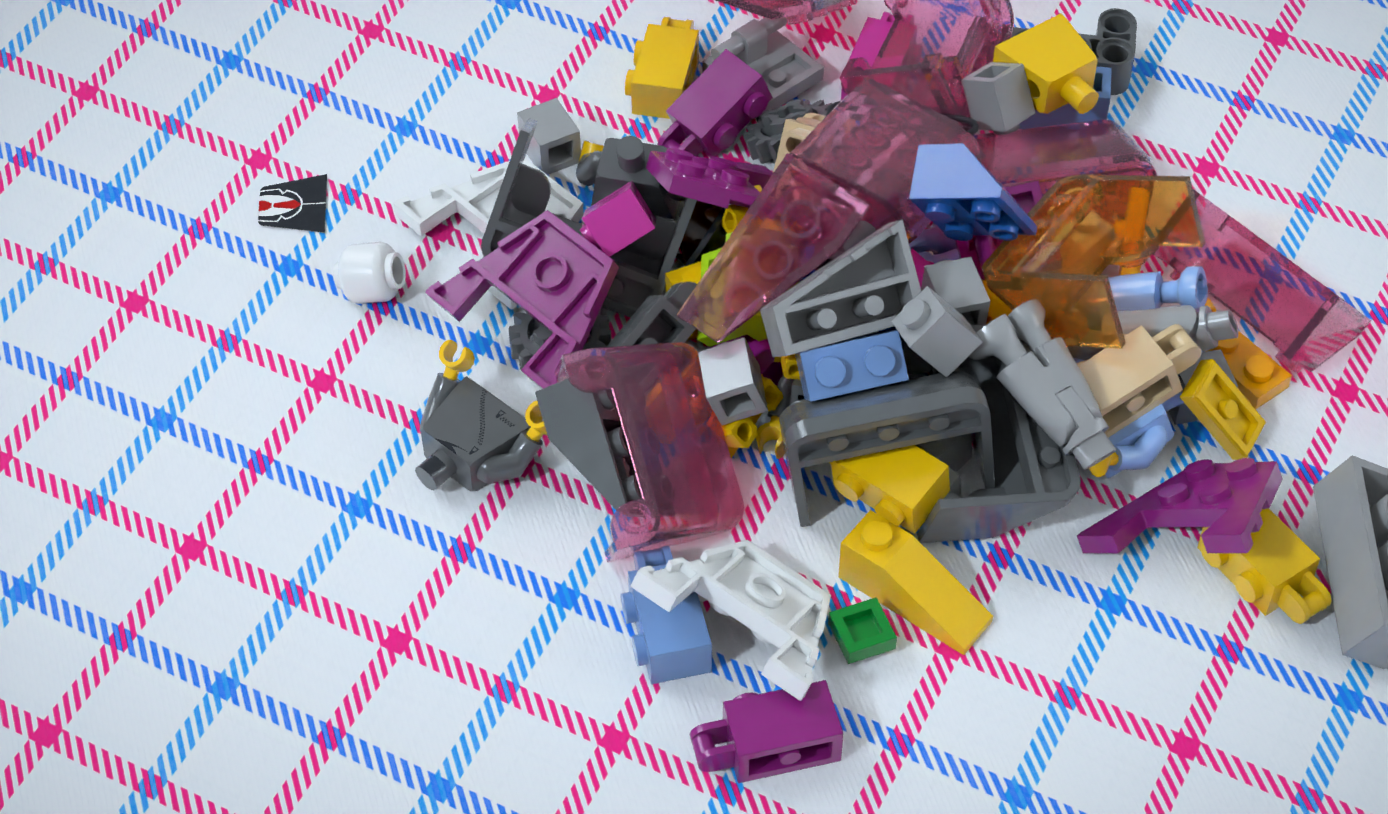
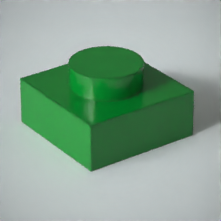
M877 597L829 612L828 625L848 664L896 649L897 637Z

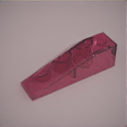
M787 153L677 313V317L719 343L756 315L762 307L779 297L839 251L866 214L870 205Z

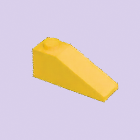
M870 510L841 542L838 573L840 579L871 598L877 597L880 604L960 654L965 655L991 624L993 615L912 534L897 527L874 511Z

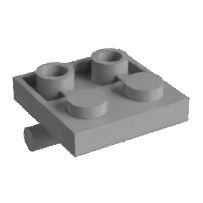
M776 10L760 21L753 19L731 33L730 39L711 50L712 56L703 60L702 73L725 49L729 50L763 76L773 97L768 102L763 112L765 113L767 110L779 108L822 81L824 67L777 31L787 24V19L782 11Z

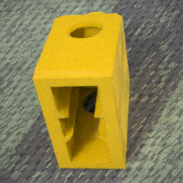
M1060 13L995 46L993 62L1019 63L1024 65L1034 109L1038 112L1048 114L1069 103L1078 113L1084 114L1096 105L1099 94L1093 89L1098 62L1096 55L1063 14Z

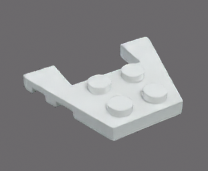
M526 158L524 159L523 164L540 170ZM510 161L470 174L471 181L450 188L444 183L429 188L430 195L413 201H410L409 196L400 198L393 202L394 213L420 236L455 213H459L485 233ZM546 175L551 185V195L546 211L549 210L551 213L579 222L584 214L583 202ZM494 286L488 289L491 294L511 310L517 306V304Z
M749 540L703 551L698 560L689 562L680 557L668 560L664 569L655 571L649 565L637 571L631 587L666 611L670 612L692 592H696L708 600L715 611L726 616H732L750 628L757 639L778 647L779 649L768 659L761 675L799 701L805 697L813 681L814 675L812 670L818 658L819 648L817 647L825 626L831 598L829 593Z

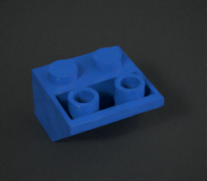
M963 143L918 145L909 199L925 214L926 218L944 232L946 237L958 241H968L973 236L990 235L999 240L1011 241L1017 239L1018 235H1036L1037 225Z

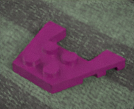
M667 148L666 152L650 150L646 169L669 193L727 209L729 204L747 207L756 217L771 221L774 220V216L793 219L798 222L796 228L814 232L819 213L810 205L798 200L760 193L754 187L760 185L764 192L768 193L773 172L766 166L734 162L719 157H696L687 151L677 148Z
M547 210L497 242L499 248L479 261L471 259L458 268L459 274L443 284L437 281L425 291L435 303L460 322L491 286H494L552 332V335L521 369L541 389L570 378L619 269L613 259Z
M1242 458L1231 463H1213L1209 459L1198 460L1187 465L1180 473L1080 532L1077 538L1083 553H1120L1146 528L1209 527L1201 534L1207 553H1248L1253 546L1251 532H1259L1263 524L1260 512L1262 509L1270 508L1283 478L1277 461L1255 462L1253 458Z

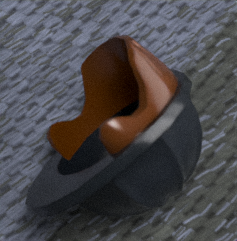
M697 200L680 244L682 254L677 253L676 259L683 264L682 267L700 262L703 254L725 247L727 232L722 227V219L726 208Z

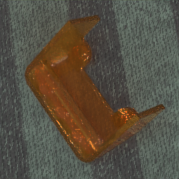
M1080 174L1063 178L1056 182L1028 212V216L1037 225L1036 235H1018V238L1015 240H1004L983 263L982 271L988 289L1012 311L1027 301L1039 300L1045 308L1044 325L1051 339L1062 337L1067 347L1088 346L1122 349L1126 342L1108 276L1100 274L1108 265H1120L1124 268L1138 267L1147 261L1148 257L1153 254L1158 246L1203 247L1206 241L1190 176Z

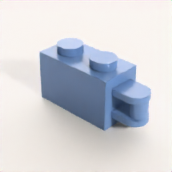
M669 545L653 550L633 552L635 570L628 571L629 592L621 593V604L626 624L635 622L638 635H633L631 638L637 666L646 665L651 684L711 673L712 643L698 594L692 592L673 610L668 612L631 587L640 568L651 565L657 571L666 567L668 560L673 559Z

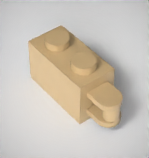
M1141 325L1129 334L1117 337L1107 348L1088 360L1077 363L1098 403L1102 418H1104L1109 426L1105 431L1108 438L1183 390L1178 374L1195 364L1200 358L1202 351L1181 325H1171L1153 337Z

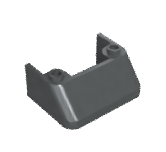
M531 118L527 120L520 130L481 243L484 257L499 248L497 242L546 211L551 195L550 182L543 172L523 164L538 122ZM686 198L678 221L665 216L654 215L657 219L655 229L610 256L619 269L603 302V308L631 318L648 296L662 295L666 284L665 273L671 271L697 200ZM554 214L582 236L580 228H582L581 223Z
M987 324L971 325L975 332H978ZM900 335L908 374L929 373V375L940 373L909 348ZM1019 340L1025 348V350L1027 351V353L1031 352L1026 343L1022 340ZM968 356L955 369L969 373L986 396L991 414L995 488L979 489L973 491L965 498L938 499L917 533L920 543L997 537L1065 507L1071 502L1080 488V474L1074 454L1066 456L1062 449L1067 444L1061 447L1058 446L997 379L998 374L1007 367L998 357L990 356L981 360H973Z
M954 370L948 377L939 373L811 402L806 399L798 400L787 407L779 417L786 462L801 527L810 526L801 468L971 433L972 444L985 489L995 488L989 406L984 392L975 379L964 371Z

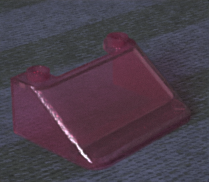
M682 342L589 348L561 356L554 372L557 382L568 378L575 388L587 393L612 389L643 498L623 504L612 516L610 533L613 542L604 552L607 563L632 557L633 552L653 550L668 545L670 547L724 533L733 529L740 522L744 514L743 498L721 423L706 399L699 355L694 347Z

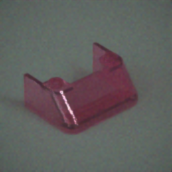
M1194 189L1147 248L1151 254L1174 268V271L1170 274L1173 280L1179 279L1181 273L1187 267L1202 266L1207 279L1208 293L1273 342L1280 349L1275 358L1296 374L1302 368L1313 372L1360 336L1372 321Z

